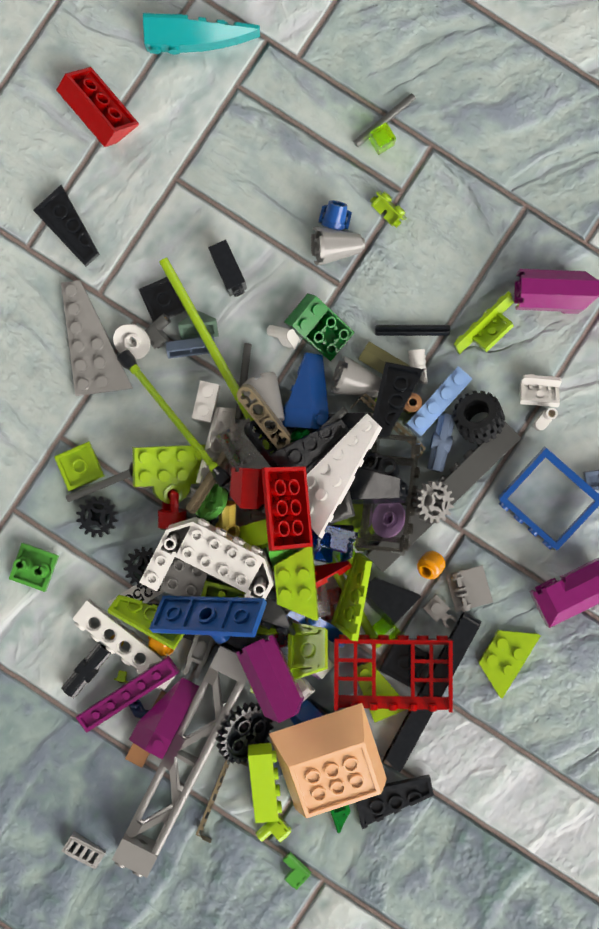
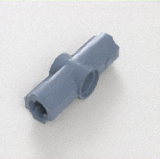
M442 413L437 419L436 429L430 443L431 452L427 465L429 470L443 473L445 469L447 454L450 452L453 440L454 416L451 414Z

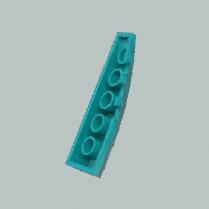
M143 13L144 44L147 52L152 54L168 52L177 55L179 53L204 52L238 45L260 37V25L234 22L233 25H229L225 20L217 19L216 22L212 23L206 21L204 17H198V20H190L188 15Z

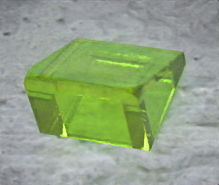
M383 618L372 626L378 635L386 634L389 635V638H395L401 633L395 625L391 627Z

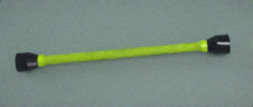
M129 350L119 354L117 360L120 364L138 378L170 420L174 422L178 430L186 437L187 441H189L208 465L213 479L221 488L231 481L230 474L216 462H213L209 454L201 447L188 428H186L142 371H140V367L137 365L133 354Z

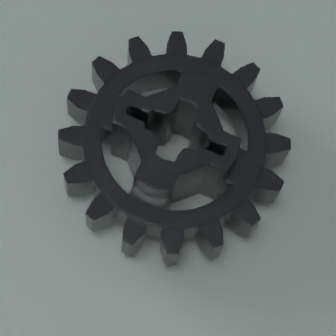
M92 496L91 502L85 499L86 505H79L82 511L76 512L77 515H80L76 522L82 523L79 529L85 528V535L92 532L91 537L93 538L96 537L97 533L99 537H103V532L109 535V529L116 528L113 522L119 521L115 518V515L119 514V512L113 511L116 505H109L110 499L104 502L103 496H100L98 500L95 496ZM94 504H101L105 508L98 509ZM86 511L89 512L87 519H85ZM95 513H101L100 521L94 520L96 517ZM108 514H110L109 523L106 522ZM97 525L100 530H95L90 526Z
M142 547L141 552L136 548L134 549L135 555L129 553L128 556L131 559L124 561L128 564V567L123 569L129 572L125 577L132 578L130 584L137 582V588L142 584L139 583L141 579L137 578L134 572H137L142 578L145 571L141 569V566L144 565V562L148 566L150 562L149 556L152 557L154 554L152 547L148 551H146V547ZM140 556V561L133 565L134 560Z

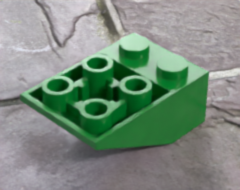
M309 293L306 294L284 321L290 329H293L298 336L329 361L334 359L355 333L317 296Z

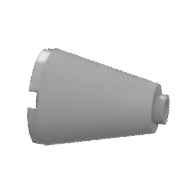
M320 226L313 227V230H316V232L311 234L312 256H316L317 261H314L315 265H323L360 254L362 249H365V239L360 234Z
M342 356L344 361L339 360L332 377L335 385L330 387L331 392L363 396L366 393L370 397L377 398L381 378L349 357Z
M265 372L260 374L261 378L255 379V377H252L245 381L242 385H252L282 423L285 417L276 374L274 372ZM244 391L243 395L249 397L250 391ZM261 405L253 406L258 414L264 412ZM272 420L265 422L268 427H276L275 422Z

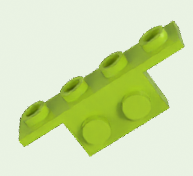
M509 291L499 297L496 304L487 309L477 322L472 323L469 329L456 339L454 346L458 354H461L472 342L476 343L485 352H488L514 327L513 323L502 314L514 303L512 294Z

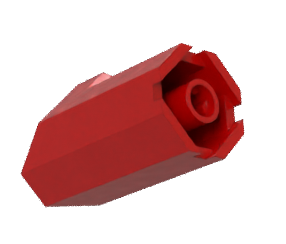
M231 467L230 497L239 508L260 509L264 506L262 470L239 468V472H236L237 468Z

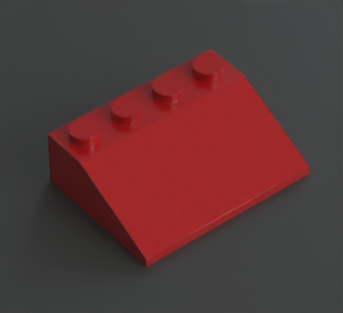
M306 467L261 468L269 551L313 547Z

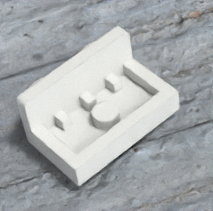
M523 375L519 384L520 404L558 407L560 404L559 386L562 379L554 376Z

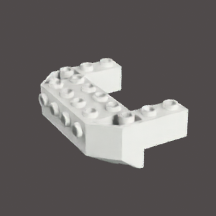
M194 517L169 525L139 582L158 591L175 557L245 592L243 598L266 599L273 586L274 576L267 555L261 548L252 546L243 539L228 534L226 530L215 527L202 518Z

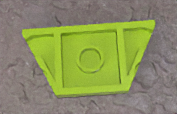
M305 547L274 565L277 605L316 621L319 619L313 547Z
M497 630L478 664L500 698L503 699L541 635L537 633Z

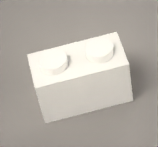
M200 380L192 414L193 420L212 423L220 393V385Z

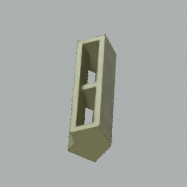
M371 342L367 343L358 360L382 374L385 362L410 366Z

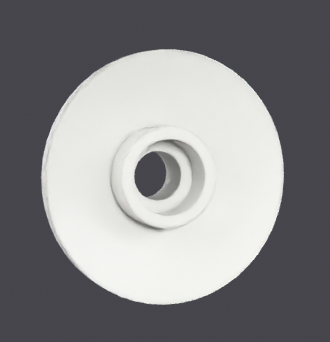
M124 324L115 331L113 341L120 354L125 350H129L135 359H141L149 352L150 339L141 327L135 324Z

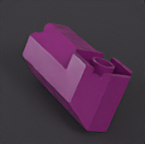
M519 269L516 274L517 277H520L519 281H515L514 303L518 304L515 306L516 310L561 311L563 314H579L599 297V280L586 271Z
M599 558L561 575V580L557 581L556 578H552L536 586V591H529L547 627L551 628L599 604Z
M271 635L268 637L269 640L261 639L244 647L242 651H238L236 654L264 716L281 723L299 714L304 696L298 683L295 682L275 636Z

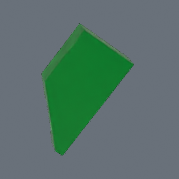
M349 805L330 811L337 833L341 832L351 812Z

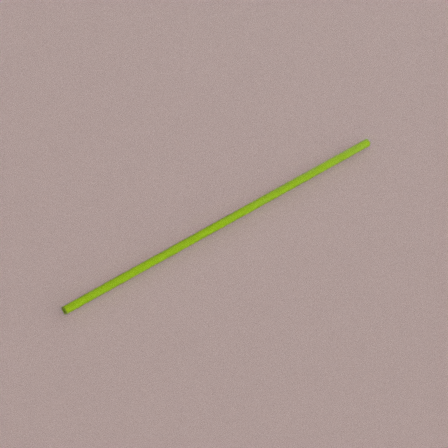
M166 257L160 260L159 263L247 422L254 420L238 400L237 392L240 387L169 259ZM263 440L265 449H269V443ZM312 532V539L326 564L337 563L325 540L320 538L315 532ZM337 573L333 576L342 591L346 578L343 574L339 576ZM363 611L362 629L365 634L370 635V638H378ZM376 644V649L382 646V644Z

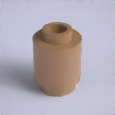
M412 393L404 408V411L409 414L417 412L422 406L421 397L416 393ZM410 399L415 401V406L409 404Z

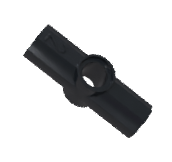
M98 643L87 658H84L74 669V673L61 687L65 694L74 699L83 687L99 672V668L112 654L105 648V645Z

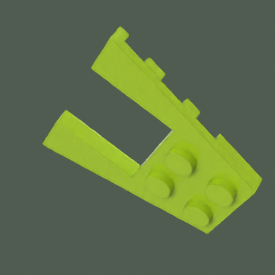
M292 622L296 633L294 636L288 634V666L294 679L296 680L328 669V630L322 627ZM259 626L256 636L279 633L276 632V629L270 628V630ZM250 685V692L254 693Z

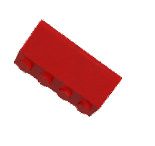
M92 67L65 73L56 89L104 147L118 143L139 125L138 121Z

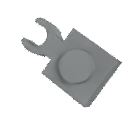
M436 594L422 607L436 622L441 618L444 626L450 628L446 623L447 619L451 618L456 622L452 615L446 613L450 608Z

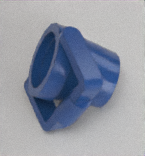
M331 200L328 202V205L322 206L318 223L330 229H348L352 212L347 210L346 203Z

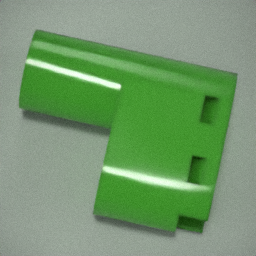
M289 852L283 858V862L291 870L287 873L284 880L297 890L312 872Z

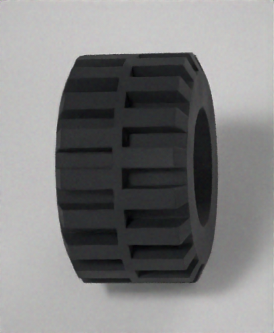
M472 391L473 394H465V398H460L458 400L459 404H455L453 420L460 435L465 440H469L470 443L476 441L477 444H482V441L488 443L490 442L489 439L492 438L494 440L497 438V433L501 434V428L505 426V415L500 402L491 393L488 392L486 394L485 391H480V393ZM481 412L488 413L484 420L470 422L474 415Z

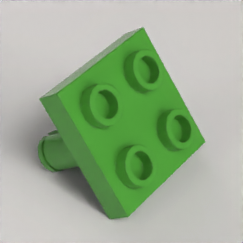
M23 542L13 563L9 579L46 592L59 555Z

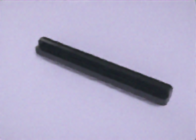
M376 325L375 335L448 336L450 335V325Z

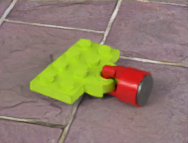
M200 444L205 450L206 444ZM192 445L132 447L133 486H152L155 497L162 501V509L158 510V528L166 531L169 525L187 520V510L180 509L178 504L187 497L191 484H199L196 483L202 458L198 452H196Z

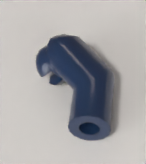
M139 699L129 705L133 715L139 719L149 711L144 709Z

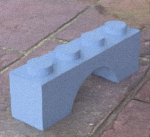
M458 366L409 419L405 426L417 437H421L470 383L472 378Z

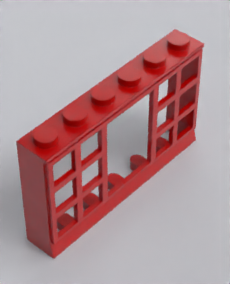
M339 634V637L334 639V710L362 703L364 708H370V710L389 709L390 711H397V709H409V711H417V709H426L431 712L448 710L450 713H453V640L448 639L447 635H437L436 639H429V635H417V638H409V635H397V638H389V635L379 634L378 638H370L369 634H359L358 641H351L346 635ZM339 643L354 644V658H339ZM358 644H372V658H357ZM376 644H411V696H376ZM415 645H429V659H415ZM433 645H448V659H433ZM339 662H354L353 677L339 676ZM357 662H371L372 677H357ZM415 663H429V678H415ZM433 663L448 664V678H433ZM339 681H353V695H339ZM357 681H372V695H357ZM415 682H429V696H415ZM433 682H448V697H433Z

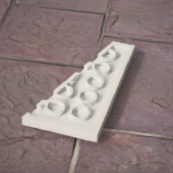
M368 414L307 474L311 528L320 538H323L328 522L332 521L334 511L342 503L355 479L354 475L358 467H361L364 462L365 454L368 449H371L382 429Z

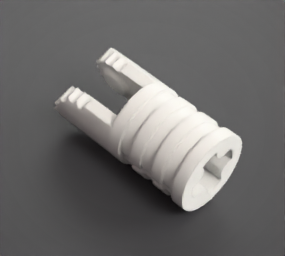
M425 349L408 351L410 367L424 369L419 380L421 384H427Z

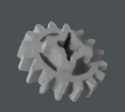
M428 481V484H421L422 490L417 489L418 496L413 497L417 500V503H414L413 506L418 508L415 514H419V519L426 520L427 523L433 522L438 524L440 520L445 521V515H451L450 511H448L449 508H454L450 504L454 498L449 496L452 490H446L448 485L442 484L439 481Z

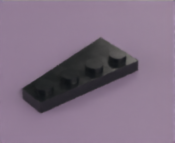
M62 185L33 210L85 267L100 255Z
M385 362L373 413V419L382 427L378 435L379 437L389 438L424 369Z
M338 419L268 455L278 467H306V474H308L350 430L341 419Z

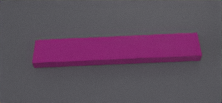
M167 656L78 714L76 719L87 733L168 681L180 671L171 658Z

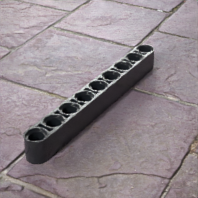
M466 612L461 614L448 639L453 640V675L481 625V620ZM444 645L437 659H448V645ZM434 663L433 678H448V664ZM429 682L423 683L417 696H429ZM433 682V697H442L448 682ZM426 709L408 711L387 749L382 763L400 772L433 712Z

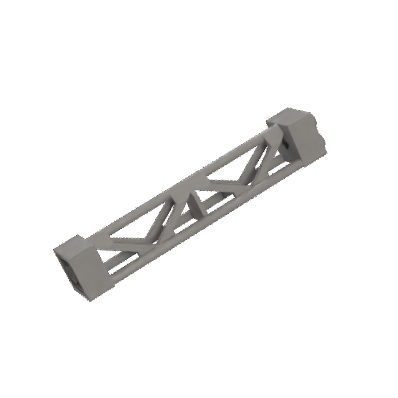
M226 643L220 645L112 858L117 866L132 870L133 874L138 877H148L216 742V738L219 736L217 730L223 728L220 723L226 722L225 716L229 717L230 711L233 709L247 681V676L236 654L240 650ZM219 672L236 680L226 702L222 701ZM210 684L213 688L216 719L186 736L184 733ZM203 737L208 738L198 757L182 750ZM177 758L193 767L184 786L180 784ZM166 769L169 770L172 803L145 820L141 819ZM160 822L164 823L156 841L141 834Z

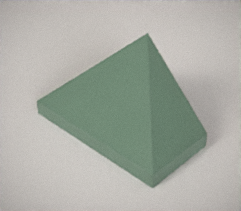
M197 310L210 335L219 337L216 318ZM189 316L178 323L181 340L201 338Z

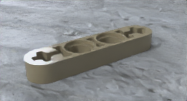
M250 384L242 385L237 392L238 400L273 445L280 449L290 444V433L256 389ZM244 391H245V392L250 391L249 397H248V396H245V397L242 396L243 392H244ZM261 405L264 412L261 414L255 413L253 406ZM272 420L275 422L276 427L268 429L265 426V422ZM279 436H280L281 438H284V437L286 438L285 443H284L283 441H282V442H278Z

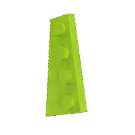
M355 553L351 564L352 567L349 570L331 621L351 641H358L372 561L362 553Z
M118 595L108 608L109 614L173 650L185 635L152 633L149 628L158 605H148L143 603V601Z

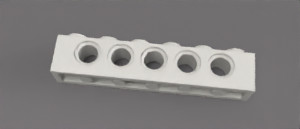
M91 599L87 600L73 617V620L76 622L75 625L83 631L86 629L90 632L92 639L97 642H103L109 652L112 654L117 653L121 656V661L128 666H134L138 674L143 673L152 665L166 658L150 649L147 642ZM92 617L99 619V627H94L91 624ZM107 629H112L115 632L114 639L107 637ZM122 641L130 643V650L126 651L121 647ZM137 653H143L145 655V662H139L137 660ZM174 677L158 686L157 689L160 690L162 688L165 690Z

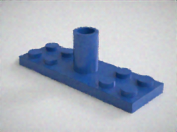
M162 596L149 629L152 633L210 635L218 644L225 643L231 636L255 637L267 602L264 598Z

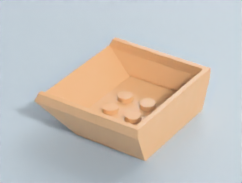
M362 703L269 733L295 810L305 818L382 794L387 777Z

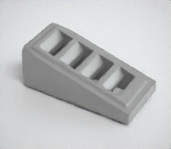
M75 831L62 849V852L93 869L97 868L106 854V851ZM74 841L78 843L75 849L71 847ZM80 846H84L82 852L79 853L78 850ZM88 849L92 850L88 857L84 856ZM96 852V853H98V856L96 857V859H95L94 862H93V861L91 860V858H92V856L94 855V853Z

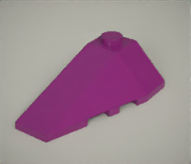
M182 677L138 721L129 740L143 750L163 759L200 686Z

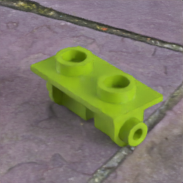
M381 191L376 192L378 197L374 196L370 200L371 206L380 215L386 210L387 214L383 218L392 227H399L402 223L400 219H407L404 215L406 212L399 205L395 206L391 202V196L385 191L383 193Z

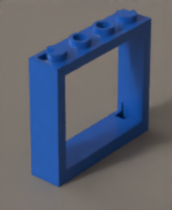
M545 446L498 496V499L501 501L499 505L506 511L510 509L514 512L515 515L513 517L519 523L525 522L529 526L528 530L535 537L540 535L544 539L542 543L550 550L554 548L557 551L599 507V493ZM545 457L594 500L556 541L508 500L510 495Z

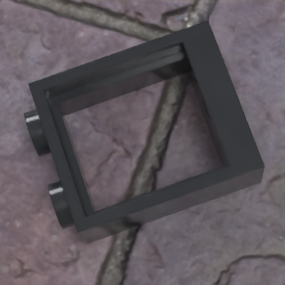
M226 239L208 247L229 296L234 295V297H238L244 294V290L247 289L246 282Z

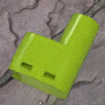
M279 815V821L267 822L255 834L261 842L271 834L279 842H282L290 835L292 829Z

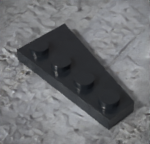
M430 775L386 783L382 794L356 802L361 828L365 829L375 821L379 822L392 813L396 814L409 805L413 806L434 796Z

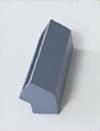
M201 338L166 342L168 359L210 354Z

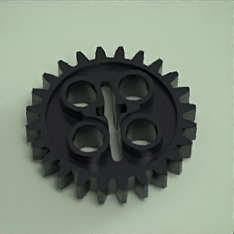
M250 702L249 705L244 703L243 708L238 705L236 712L231 710V716H225L227 721L220 723L223 728L217 730L220 734L216 738L219 742L216 745L219 748L218 752L231 763L236 762L240 764L241 761L247 762L248 745L270 742L267 737H270L269 733L271 732L269 731L274 728L271 725L273 720L264 716L259 703L254 704L253 702Z

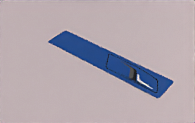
M294 611L288 613L289 617L301 624L326 628L328 630V640L333 643L335 637L343 634L335 626L320 617L315 621ZM339 643V646L341 648H343L346 645Z

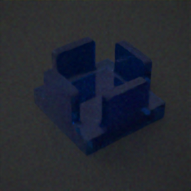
M327 525L323 538H320L312 531L314 560L331 563L333 561V551L341 552L340 562L348 561L352 558L353 543L358 540V532Z

